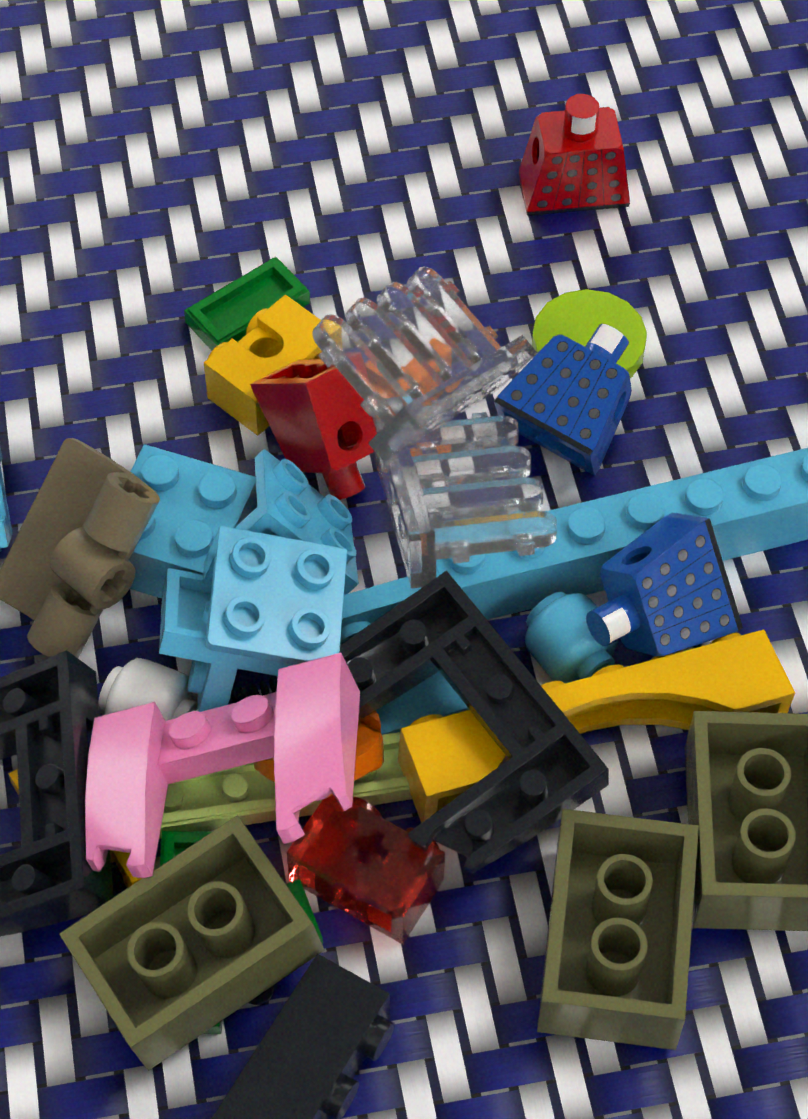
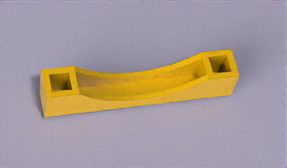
M764 629L745 635L735 632L717 638L708 645L686 651L680 650L665 656H655L649 661L627 667L619 664L610 665L598 670L591 677L569 683L551 681L541 685L580 734L619 725H662L689 730L693 711L788 713L795 695V691ZM470 710L444 717L440 714L426 715L415 720L409 726L401 728L398 762L404 777L406 776L408 780L410 794L421 823L509 760Z

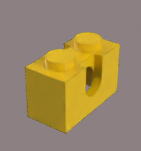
M285 294L271 307L258 311L252 317L247 326L246 335L237 342L232 338L229 342H223L212 350L204 362L208 399L258 436L269 427V424L250 384L297 360L337 359L336 330Z

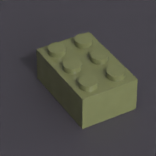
M693 711L685 744L688 824L699 825L692 915L693 928L808 931V714Z
M562 809L537 1032L676 1050L686 1016L699 825Z
M238 815L154 870L153 876L142 878L59 933L126 1042L148 1071L313 959L317 953L320 954L324 951L312 921Z

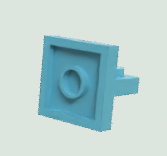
M167 568L162 589L159 654L192 660L187 690L188 692L198 693L197 711L202 712L228 705L237 669L278 676V669L293 665L207 649L205 641L212 585L202 583V574Z

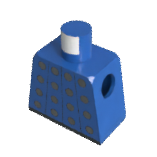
M600 324L585 346L564 335L558 334L553 336L495 399L494 404L500 423L595 476L600 469L632 392L629 372L616 364L629 345L628 339L617 329L606 324Z
M673 512L662 518L602 564L600 577L608 602L589 611L586 615L588 629L600 645L608 646L621 639V642L627 649L653 656H665L735 633L743 628L710 518Z

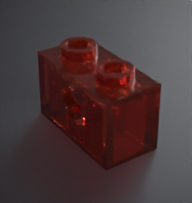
M332 794L321 801L302 829L305 835L295 840L288 849L289 881L292 882L300 879L303 888L403 945L444 881L445 852L440 850L435 841H432L426 851L414 846L407 834L414 828L403 830L383 819L380 812L369 802L353 797L352 807L344 811Z

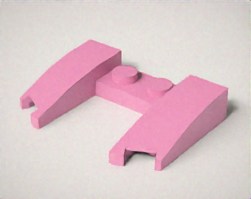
M342 653L278 669L276 692L263 696H249L239 702L206 711H192L178 718L165 721L156 703L152 702L95 717L88 753L85 792L86 860L91 869L100 872L106 863L108 850L130 853L126 866L133 877L147 878L153 876L168 784L274 758L276 830L283 844L294 842L305 835L299 824L300 809L310 803L323 800L332 793L344 811L351 808L353 802L360 691Z

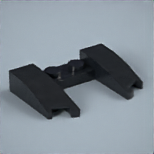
M447 570L340 645L339 653H342L360 691L358 720L395 700L437 672H440L509 758L497 769L407 833L409 840L414 846L426 851L432 841H435L468 857L464 864V869L473 874L560 820L562 809H576L609 785L608 767Z
M67 650L0 677V760L17 755L22 847L0 855V937L65 922L90 914L114 898L110 850H108L106 863L100 872L93 871L86 860L85 792L88 765L87 732L93 729L94 718L99 717L96 671Z

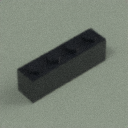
M317 953L212 1119H329L330 1117L341 1119L357 1093L359 1082L353 1078L364 1060L368 1057L376 1061L392 1036L395 1023L390 1021V993Z

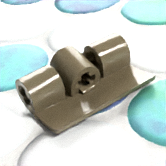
M67 438L63 441L0 569V600L34 620L27 634L28 642L47 657H52L67 650L79 658L103 609L110 608L126 595L135 578V567L129 559L160 500L158 494L133 473L75 438Z

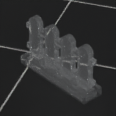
M425 266L420 267L408 279L407 287L398 282H390L377 296V304L370 299L359 298L346 312V322L336 315H326L312 332L315 343L322 350L319 354L320 359L328 368L335 365L364 399L360 404L369 416L376 413L385 424L368 443L384 462L502 388L538 353L523 335L501 347L495 340L498 335L491 326L484 327L457 296L460 290L451 280L446 283L436 271Z
M395 402L371 405L372 418L380 442L377 451L374 452V459L411 589L424 587L436 578L437 559L452 558L453 564L470 562L469 556L498 552L517 550L519 556L534 555L535 548L547 547L556 541V517L551 513L538 511L543 506V484L536 479L526 478L531 472V454L527 449L515 446L519 441V424L516 419L509 416L488 417L486 412L472 413L471 419L428 423L427 418L412 420V425L402 426Z

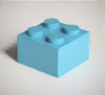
M144 444L130 472L149 485L158 494L160 500L129 559L135 567V578L130 589L162 598L167 568L203 575L204 562L219 527L235 528L257 508L256 477Z

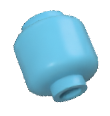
M564 592L553 593L540 601L527 617L526 648L553 681L569 683L591 677L598 670L615 663L612 655L619 640L608 646H602L593 638L587 626L586 615L598 606L591 598L584 594L572 593L566 595Z

